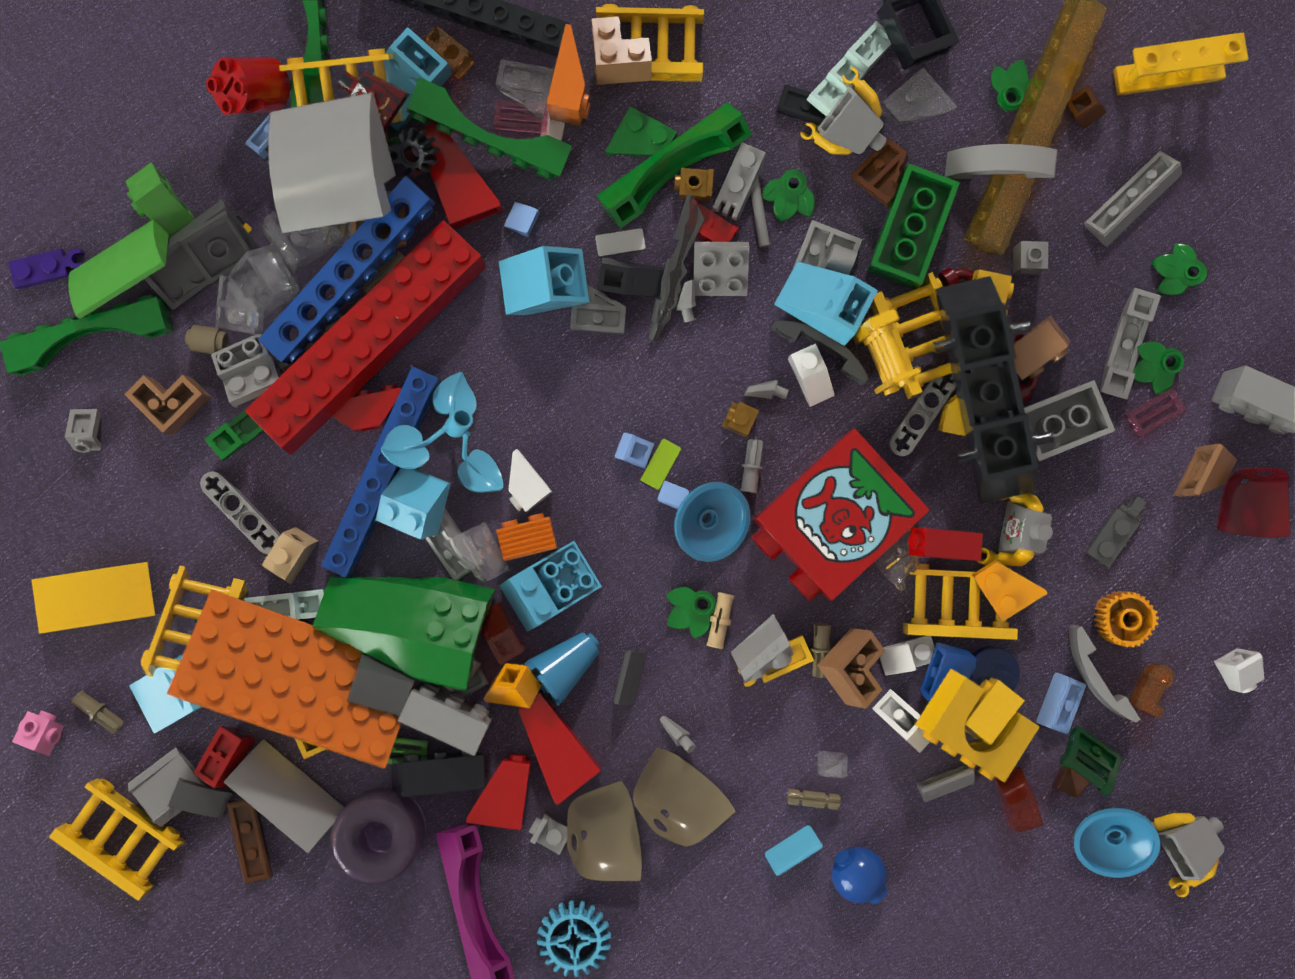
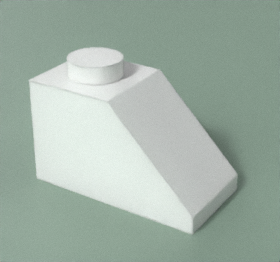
M816 343L788 357V361L809 407L835 396L827 367Z
M516 449L512 454L508 490L512 497L509 500L518 511L524 509L525 512H529L553 492L523 454Z
M1237 648L1214 661L1229 690L1248 693L1257 688V683L1264 680L1263 657L1260 652Z
M891 689L872 708L919 753L930 743V741L922 737L924 731L915 725L921 715Z

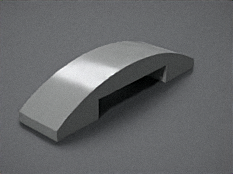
M991 144L960 148L947 152L945 177L950 179H972L973 175L1026 174L1027 178H1055L1058 151L1057 149L1021 144Z
M1133 288L1120 316L1109 348L1101 380V393L1124 400L1128 399L1135 377L1133 370L1139 355L1137 347L1143 343L1149 322H1153L1161 295Z
M1078 625L1069 627L1072 656L1082 679L1090 691L1103 705L1117 715L1136 723L1141 719L1126 696L1120 694L1113 696L1087 656L1094 652L1096 648L1083 627Z

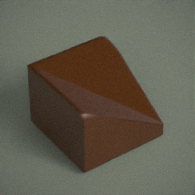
M1089 85L1065 101L1076 121L1083 128L1107 113L1097 94Z
M1061 765L1052 786L1078 798L1090 782L1071 768L1066 769Z

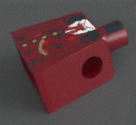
M346 72L338 82V86L350 94L348 97L374 93L384 133L410 95L407 91L367 72H364L359 80Z

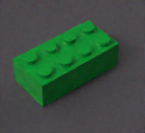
M908 164L904 169L895 198L888 210L866 271L912 289L919 288L923 284L960 182Z

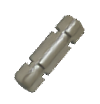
M789 789L787 792V803L789 805H799L800 803L802 806L824 808L827 806L828 809L833 810L840 808L841 798L838 794L829 793L826 795L824 792L806 790L800 792L797 789Z

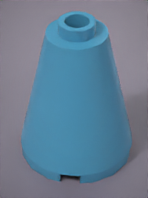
M581 632L527 660L523 665L529 667L541 684L540 689L544 693H550L552 695L550 700L559 706L600 653L598 650L600 643L591 633L586 635Z

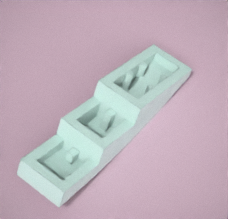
M876 21L853 44L845 56L831 69L826 78L807 98V101L825 116L830 113L849 86L851 88L855 87L854 85L847 84L843 80L842 75L849 81L853 80L856 73L850 67H854L858 70L860 74L859 79L861 80L891 46L884 27Z
M325 589L242 598V600L297 620L315 618Z

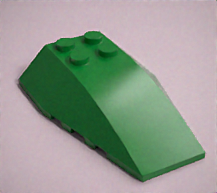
M330 577L312 627L343 644L347 643L355 647L357 651L365 655L368 654L391 668L394 667L402 671L404 675L412 679L466 691L474 666L473 655L485 615H489L495 589L445 577Z

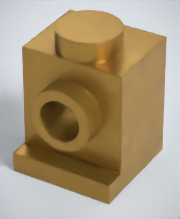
M681 168V175H675L674 191H679V200H686L687 195L691 194L692 196L689 201L695 199L700 202H711L714 169ZM689 180H698L699 184L691 186Z
M732 402L721 427L746 438L759 410L742 402L738 404Z

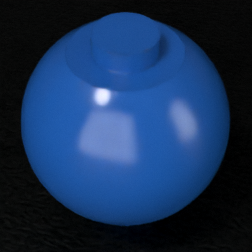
M852 847L842 850L836 855L832 867V881L835 889L843 898L854 903L871 902L872 904H877L885 898L887 894L885 886L887 871L884 862L878 854L865 847Z

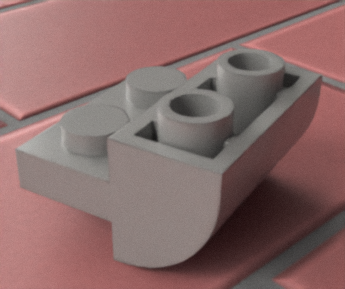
M261 332L211 354L217 375L223 381L229 403L233 407L259 397L280 377L279 369L281 368L276 362L277 358L258 341L262 335Z

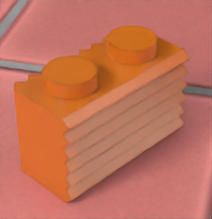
M544 513L528 516L529 522L518 524L516 519L501 523L502 528L497 529L496 532L503 561L558 549L551 517L544 518Z

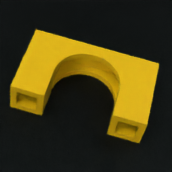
M950 669L915 725L924 731L922 737L935 745L939 741L942 742L941 749L953 757H956L957 753L962 755L959 759L972 769L978 765L980 767L978 772L991 781L994 777H997L1005 782L1038 731L1039 726L1016 712L991 745L980 740L967 743L965 738L967 718L985 690L965 676Z

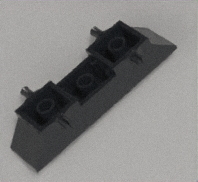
M991 276L936 288L935 293L945 340L933 342V347L944 346L934 349V352L938 354L948 351L968 445L967 451L956 452L957 461L959 464L971 461L980 504L1035 492L1036 469H1039L1036 456L1037 446L1053 443L1054 438L1051 437L1053 436L1051 431L1035 435L1031 429L1028 414L1024 410L1014 359H1017L1014 349L1015 335L1031 332V327L1020 329L1031 324L1029 320L1012 324L1008 318L1006 305L1002 303Z

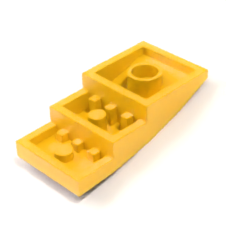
M147 562L31 579L39 634L155 616Z

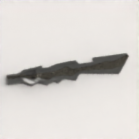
M691 194L686 197L674 234V238L678 239L673 257L666 261L659 299H655L651 318L652 328L648 339L657 342L663 327L671 320V311L678 304V294L682 292L680 281L688 272L683 262L704 221L702 213Z

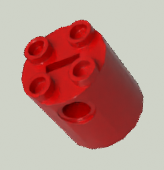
M222 57L214 65L211 77H208L206 81L208 92L213 95L217 106L225 115L270 113L281 110L286 106L290 94L288 74L286 71H280L279 65L282 64L273 57Z

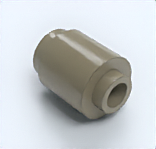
M194 324L186 332L185 343L189 345L190 351L212 354L228 347L229 335L227 332H223L221 328Z

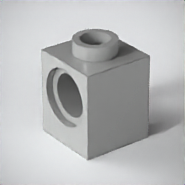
M1021 241L1013 247L1012 274L1040 275L1048 269V242Z

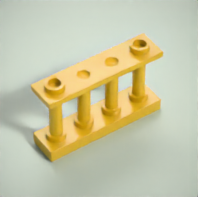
M604 4L602 7H596V18L619 17L620 22L631 23V39L642 38V23H658L657 59L652 62L651 81L702 82L703 63L695 60V24H703L704 9H698V7L691 5L684 6L682 9L618 7L615 4ZM669 23L685 24L684 59L681 62H671L668 59Z
M1244 32L1134 48L1135 64L1117 66L1113 69L1117 96L1222 81L1226 78L1224 64L1248 60Z
M385 48L368 50L369 56L306 63H304L303 57L287 59V65H279L280 71L291 70L298 107L308 105L302 69L319 68L324 101L335 100L329 66L345 64L346 71L359 80L357 63L373 61L375 76L387 81L384 60L394 59L393 53L385 54ZM401 109L392 123L403 121Z
M933 272L928 273L924 278L925 286L891 299L885 298L882 291L878 292L870 305L874 316L930 296L935 311L901 324L896 322L892 325L893 329L891 331L908 371L913 369L911 364L913 359L933 352L936 348L944 347H933V342L945 340V335L910 349L904 347L901 340L903 334L936 321H940L942 326L935 289L943 286L939 278L935 279ZM950 362L914 376L915 382L903 386L907 399L921 394L923 384L951 374Z
M895 308L869 318L858 328L853 336L855 345L863 342L864 346H868L883 383L874 391L876 394L884 392L885 396L899 391L900 387L915 382L914 376L921 373L919 367L908 371L891 331L893 329L892 325L899 319Z
M913 563V569L905 568V574L916 575L914 618H911V623L903 622L904 634L1017 640L1018 629L1009 627V622H1006L1007 619L1002 622L997 614L995 621L992 622V626H982V621H979L981 589L972 576L975 572L930 570V564ZM927 575L943 576L941 619H938V624L928 623V619L925 618ZM954 576L970 577L969 612L965 625H955V620L952 619Z
M180 566L177 574H173L169 584L171 591L149 650L144 651L141 659V666H143L142 668L146 675L153 677L157 667L174 671L178 668L181 660L161 656L166 641L188 645L191 638L190 634L170 630L175 615L198 620L202 612L200 609L179 605L185 590L209 596L212 589L242 600V598L246 597L248 591L245 580L234 578L231 587L222 588L188 580L190 576L186 567Z
M97 778L85 785V788L92 792L93 795L73 823H65L55 828L49 838L139 901L148 895L154 885L149 882L148 876L167 849L171 848L174 851L182 846L186 840L180 837V832L171 826L166 827L165 825L161 827L153 823L148 813L115 791L114 786L109 781ZM103 800L113 807L115 811L95 839L90 840L82 834L81 829ZM125 816L137 824V827L118 854L112 856L104 850L103 845ZM148 832L158 839L159 843L140 870L133 871L126 866V860L145 833Z

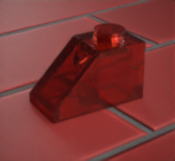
M1020 767L1014 768L1005 782L994 777L1010 828L1020 833L1044 825L1036 798Z

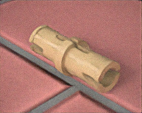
M718 592L714 615L710 616L712 624L706 645L723 649L727 626L731 625L729 617L735 596Z

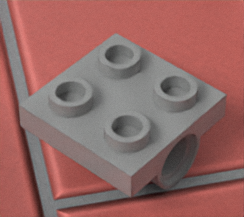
M812 220L794 266L797 262L849 275L862 239Z
M694 242L693 277L695 281V296H747L749 242Z

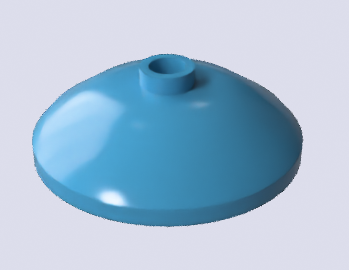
M723 482L706 483L691 491L680 504L674 523L676 540L682 550L692 558L704 562L721 560L732 554L742 544L749 530L751 515L746 498L738 489ZM707 513V517L704 520H702L704 514Z
M1110 808L1089 815L1079 824L1074 834V849L1080 862L1092 872L1113 878L1129 877L1143 872L1155 862L1160 852V838L1154 824L1142 814L1128 809Z

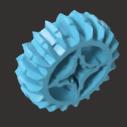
M570 900L568 909H566L563 903H559V913L551 908L549 910L551 918L543 917L542 923L544 926L538 929V934L543 937L538 938L537 944L544 946L540 949L539 953L541 956L549 955L545 960V964L550 965L555 962L553 971L558 972L562 967L564 968L565 977L569 975L570 970H574L575 977H579L580 969H583L586 975L590 974L589 965L598 969L600 966L598 959L605 960L607 954L604 951L610 950L611 944L607 940L611 939V932L605 931L609 927L608 921L600 922L603 918L602 912L593 915L594 905L585 910L584 901L580 902L579 908H575L574 901ZM569 919L567 930L559 932L558 935H552L553 930L559 923ZM578 919L587 922L595 932H591L590 929L581 928ZM573 928L574 934H576L578 938L576 950L574 943L571 942L572 939H570ZM590 942H597L589 954L580 957V949L582 947L590 945ZM554 945H557L558 948L567 949L570 952L571 958L561 954Z

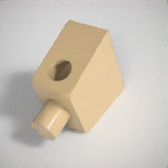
M297 527L284 531L267 555L262 566L292 585L319 541Z

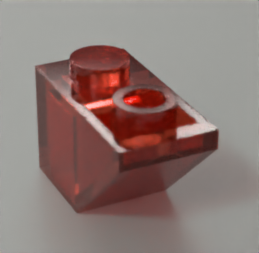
M501 602L492 606L489 615H485L481 629L488 645L501 665L524 652L527 648Z

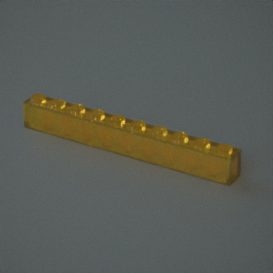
M1097 0L1064 1L1004 144L1051 147L1054 133L1061 123L1062 114L1072 97L1075 83L1082 73L1083 64L1092 49V43L1097 31L1103 23V17L1107 8ZM991 174L963 241L986 255H1004L1005 250L1010 244V238L1015 226L1020 220V214L1025 202L1030 197L1031 188L1036 178H1027L1026 174Z

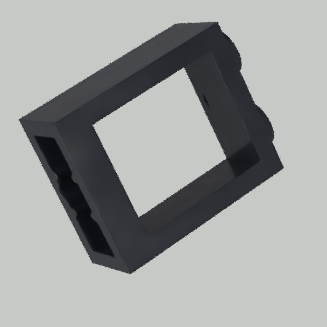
M883 0V5L877 11L878 17L903 70L946 54L959 42L940 0ZM920 3L936 39L911 48L895 12Z

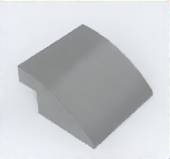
M373 92L272 111L270 113L268 136L270 177L282 233L383 217L391 211L384 183L396 176Z

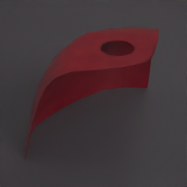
M1242 468L1234 472L1228 479L1222 492L1216 528L1223 532L1251 537H1290L1289 476L1287 472L1279 468ZM1260 472H1274L1271 475H1256ZM1242 479L1249 480L1246 484L1241 483Z

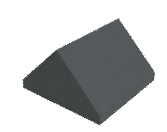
M362 653L347 702L400 717L414 679L404 675L402 671L394 667L391 668L381 663L380 660Z

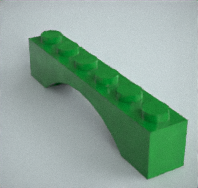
M302 0L308 22V42L303 57L304 63L327 60L326 52L330 51L329 37L325 35L324 25H328L327 10L323 8V0ZM319 68L302 69L308 104L324 102ZM292 77L290 80L291 107L293 108L297 107Z
M421 77L418 78L406 112L411 114L410 118L421 124H425L426 121L437 125L435 129L443 134L451 136L453 132L462 136V142L473 147L480 144L487 148V153L498 158H502V155L513 159L512 164L522 169H527L528 166L538 170V176L550 181L553 177L556 179L560 177L572 148L571 145L549 135L531 139H512L489 133L473 124L459 111L445 88Z
M728 102L599 193L596 197L607 215L620 229L643 213L654 194L669 179L680 172L681 168H686L701 159L717 153L730 151L746 140L752 133L743 114Z
M146 295L138 299L139 302L133 304L128 302L118 303L112 306V310L105 312L103 310H94L87 314V317L81 319L76 317L66 318L60 321L61 324L53 327L51 325H42L34 328L35 332L25 334L24 332L11 334L7 340L0 341L7 373L22 376L43 370L65 346L91 333L124 331L147 339L172 333L174 329L167 304L164 300L155 297V295Z

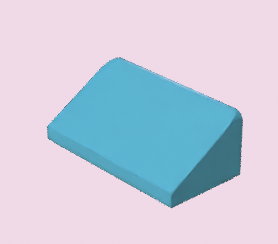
M807 825L766 851L765 857L776 876H780L822 849L823 845L811 826Z

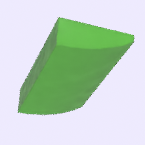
M154 219L69 272V294L76 317L81 319L166 266L169 234Z

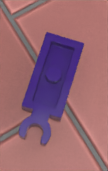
M75 248L66 255L64 250L57 249L9 261L14 288L22 289L69 277V269H76L83 264V262L77 264L76 258L79 255H84L85 252Z

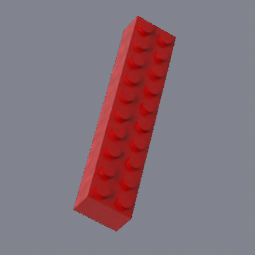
M443 220L244 411L284 451L292 456L486 268L482 256Z

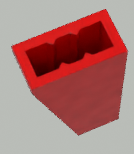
M435 124L423 127L421 130H427L428 139L436 137L432 145L440 148L439 152L434 154L439 160L435 165H432L430 173L450 226L455 230L503 212L497 197L451 136L437 131Z
M542 690L537 693L530 708L520 707L518 709L552 798L556 805H558L601 771V766Z

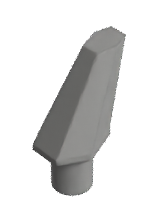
M694 279L684 283L676 311H682L684 322L695 320L692 307L696 306Z
M778 380L749 386L744 396L771 399L774 395L786 399L789 389L778 386Z
M662 716L659 719L677 746H682L687 753L695 749L696 745L690 740V733L667 716Z

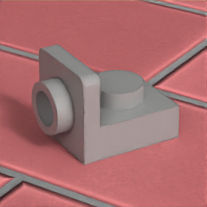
M70 409L65 439L75 451L87 453L101 450V443L97 439L101 417L98 409Z
M546 813L541 820L536 817L529 830V833L533 834L530 839L531 843L535 844L537 842L557 854L561 853L567 842V825Z

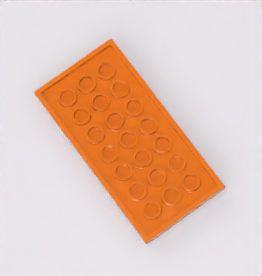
M212 589L167 691L169 696L383 769L387 765L401 722L398 721L399 716L347 702L362 654L355 647L347 643L343 644L314 629L311 624ZM414 679V683H413V686H412V688H411V691H412L413 688H414L416 679Z

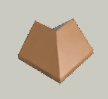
M1219 443L1197 447L1174 495L1178 497L1196 496L1225 485L1237 459Z

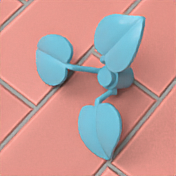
M463 372L449 376L433 392L432 404L434 409L442 415H449L445 425L439 431L423 441L421 433L416 428L409 425L397 426L388 433L381 447L382 454L392 464L405 469H416L423 466L429 459V452L425 446L432 443L443 433L446 432L449 436L456 438L462 436V459L464 462L457 469L462 485L468 490L478 493L494 492L503 489L502 475L490 455L477 449L467 456L468 437L470 436L468 429L473 423L472 415L476 410L477 404L474 393L467 384Z

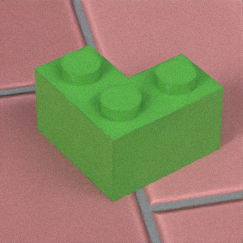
M152 162L125 181L129 189L127 195L133 203L131 205L141 217L146 215L150 220L154 219L169 234V237L195 219L189 208L174 193L169 181Z

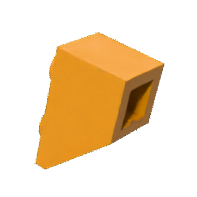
M505 663L492 682L484 700L489 703L530 708L541 688V684L528 666Z

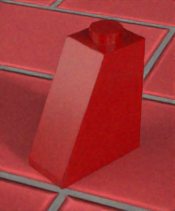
M911 528L908 539L909 555L981 561L983 533Z
M510 753V757L505 756L468 814L466 823L521 830L524 821L532 760H528L526 755Z

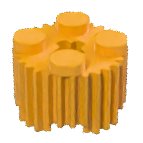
M1117 591L1111 592L1106 597L1099 599L1095 607L1097 612L1094 613L1096 618L1093 620L1097 622L1095 627H1098L1097 632L1104 640L1124 647L1141 646L1144 640H1149L1148 635H1153L1151 631H1155V625L1159 624L1156 622L1159 617L1155 615L1158 612L1153 609V605H1149L1150 601L1145 600L1144 596H1140L1136 592ZM1124 615H1128V621L1123 623Z

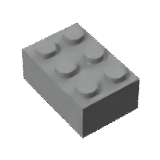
M1246 365L1223 372L1211 400L1219 404V409L1228 413L1237 412L1244 415V420L1253 424H1265L1269 426L1268 430L1275 434L1295 433L1294 386Z
M1095 380L1024 408L1025 413L1029 417L1030 427L1035 435L1049 431L1053 434L1051 436L1054 438L1053 443L1037 446L1036 456L1038 462L1115 431Z
M420 682L411 691L398 721L475 756L494 715L489 714L490 710L480 704L472 706L465 703V698L456 693L450 692L448 695L439 691L440 687L434 683Z

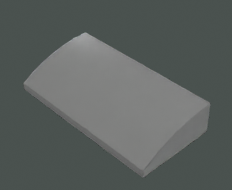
M264 739L224 781L227 786L307 853L311 852L346 810L342 804Z

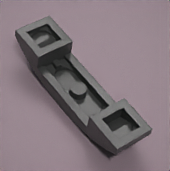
M775 321L771 327L772 331L792 343L795 342L799 335L814 344L816 343L817 346L843 361L844 364L839 372L858 384L863 385L868 380L864 368L847 347L815 328L793 321Z

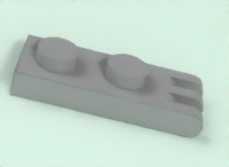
M741 143L714 203V212L719 213L722 205L725 204L722 215L728 217L732 208H735L732 219L738 221L768 155L766 152Z

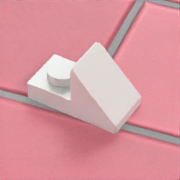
M923 635L883 647L885 652L879 658L885 676L915 671L916 667L929 664L935 649L931 636Z

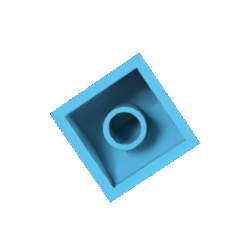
M400 468L381 495L376 521L420 540L437 535L451 483L417 469Z

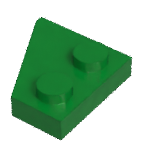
M630 106L605 152L609 156H614V154L630 155L631 157L653 156L674 141L677 131Z

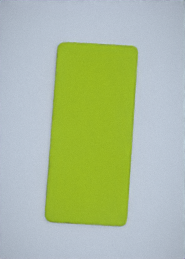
M662 439L641 477V481L659 490L681 447L666 439Z

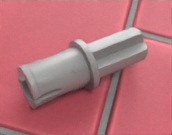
M748 440L745 464L741 466L744 467L742 486L740 488L742 492L757 493L760 470H763L761 459L764 442L762 440Z

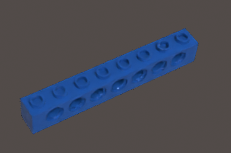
M405 176L387 196L391 211L383 217L366 219L259 337L258 341L280 362L287 364L295 363L305 353L303 349L322 335L323 331L321 329L328 322L331 323L337 319L341 313L340 308L346 302H351L357 297L360 292L358 290L365 281L369 282L376 276L379 265L383 261H389L396 253L395 248L401 241H407L413 235L414 227L418 222L426 220L432 214V207L436 203L408 177ZM403 206H409V215L406 218L400 219V209ZM386 226H390V236L382 239L381 230ZM371 246L373 250L372 255L369 259L364 260L362 252L366 247ZM352 266L354 275L351 279L346 280L344 272L348 267ZM333 286L336 291L333 299L327 300L326 291ZM315 307L317 309V316L310 321L308 311L310 308ZM297 327L299 335L292 341L290 339V331L292 328Z
M413 366L411 367L321 564L322 567L344 577L353 576L377 524L376 516L381 495L401 468L386 459L382 454L381 447L388 433L397 426L409 425L419 431L432 403L433 392L441 383V380Z

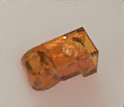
M434 26L422 39L449 64L452 74L457 79H460L475 63L470 51L438 26Z
M1157 663L1146 666L1129 698L1131 705L1151 716L1160 718L1164 708L1158 706L1165 689L1170 687L1174 681L1173 671L1168 666Z

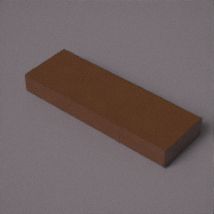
M244 799L227 803L244 884L273 877L260 813Z

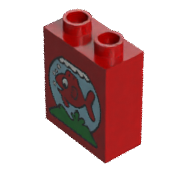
M854 428L846 432L753 518V521L760 529L751 536V539L772 561L782 552L797 567L788 579L808 601L813 600L819 593L825 599L832 601L927 514L930 509Z

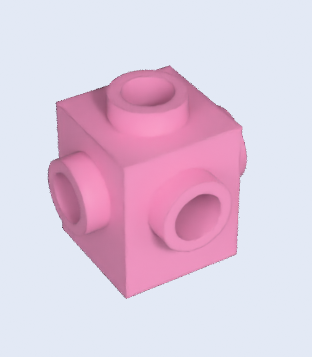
M41 710L39 715L27 711L24 719L19 724L18 731L12 742L50 756L55 744L61 737L64 725L55 722L57 716Z

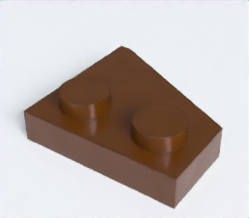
M887 138L882 149L874 151L850 175L851 179L889 209L892 206L909 158L908 152L890 138Z

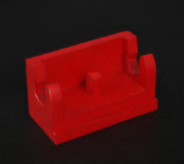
M692 199L685 230L692 233L697 218V203L704 221L696 237L703 242H731L739 227L729 223L695 199Z
M220 726L193 775L213 788L228 787L224 781L244 760L255 738L250 735L237 733L238 728Z

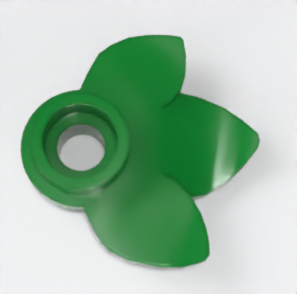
M1024 60L1015 62L1007 70L995 66L991 74L992 87L998 93L997 102L1003 110L1008 112L1016 111L1023 103L1034 101L1041 93L1044 84L1039 79L1028 80ZM1006 95L1013 97L1012 103L1006 99Z
M797 169L786 171L781 179L771 180L765 186L762 194V199L774 201V213L779 222L788 220L796 211L809 217L814 209L815 199L813 193L807 188L806 176ZM791 178L798 179L799 184L796 188L789 186L788 182Z
M1176 243L1173 248V255H1161L1152 261L1154 269L1164 277L1158 288V292L1163 295H1180L1188 286L1195 287L1202 284L1207 276L1205 264L1197 260L1195 251L1185 244ZM1194 268L1198 271V275L1192 277L1188 274V270Z
M1152 341L1139 345L1137 350L1142 359L1134 367V380L1145 383L1152 382L1155 394L1165 392L1173 385L1175 374L1184 366L1183 354L1177 349L1165 348L1159 342ZM1171 356L1172 363L1169 366H1167L1166 360L1168 357Z
M688 587L675 588L667 593V599L675 606L669 614L667 625L675 629L689 627L693 638H698L705 634L710 626L709 616L715 611L716 601L714 596L707 591L694 592ZM700 599L707 601L708 605L705 609L698 608L697 602Z

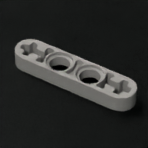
M952 373L950 379L953 382L946 383L941 389L946 392L945 395L939 389L932 387L933 384L936 387L939 386L943 380L942 377L927 383L889 439L888 448L894 456L904 457L909 455L916 447L955 389ZM933 393L938 397V405L935 408L925 405L924 398L926 394ZM918 415L923 419V427L920 430H914L910 427L909 419L911 416ZM903 428L909 434L916 436L915 439L910 436L906 440L907 450H896L898 445L895 443V440H901L906 435L905 432L901 431Z
M214 471L204 474L200 482L203 492L259 551L269 554L273 547L266 548L264 546L267 543L263 536L255 538V535L266 527L267 530H264L263 533L267 537H275L273 541L275 544L281 534L225 475ZM211 478H219L218 486L222 490H227V488L230 490L222 494L218 489H210L211 482L209 480ZM234 495L238 497L240 505L235 511H230L226 506V501L228 497ZM249 515H254L258 519V526L254 530H248L245 527L244 522Z

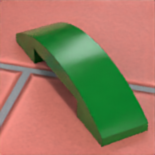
M243 411L231 422H225L204 440L219 458L224 461L265 431Z

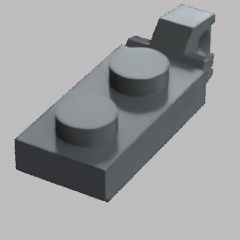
M1137 496L1132 497L1126 506L1120 504L1118 508H1114L1084 553L1104 567L1110 568L1139 526L1142 517L1138 514L1147 502Z

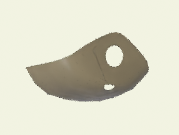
M656 748L634 789V805L654 832L666 840L685 847L692 846L706 838L736 812L728 798L715 784L684 759L665 749ZM664 809L669 813L668 818L661 814V810ZM654 819L661 821L665 825L667 832L660 830L655 825Z
M622 781L583 794L576 798L568 809V851L578 873L586 879L598 881H641L642 854L632 799ZM583 830L587 833L585 840L582 839L581 832ZM573 833L577 839L576 851L572 847L571 839Z

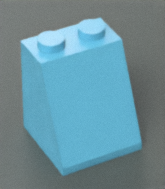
M541 246L499 261L506 315H530L589 303L582 249Z

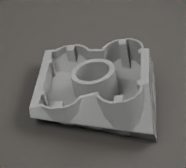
M773 614L731 651V654L746 683L763 677L766 671L772 667L780 669L787 666L792 660L793 652L785 633Z
M175 747L128 783V790L152 818V822L162 827L182 812V810L168 806L178 779L183 778L204 786L206 783L193 775L195 768L182 751Z

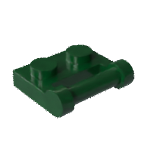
M1076 726L1071 730L1065 753L1062 755L1059 763L1066 769L1071 768L1098 787V792L1108 796L1115 787L1122 757L1084 729ZM1076 758H1079L1080 760H1082L1084 763H1086L1087 765H1089L1091 768H1093L1095 771H1097L1098 773H1100V774L1103 775L1104 777L1102 778L1100 775H1098L1097 773H1095L1093 770H1091L1090 768H1088L1086 765H1084L1083 763H1081V762H1080L1079 760H1077Z

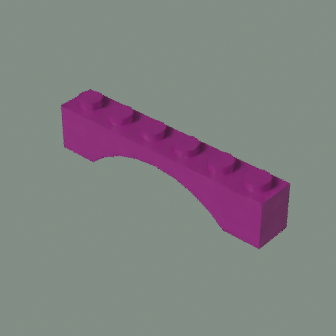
M477 824L456 825L436 833L471 979H515L510 958L496 939L482 902L479 873L483 848Z

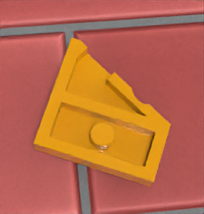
M996 560L972 574L1002 622L1048 594L1043 587L1012 571Z

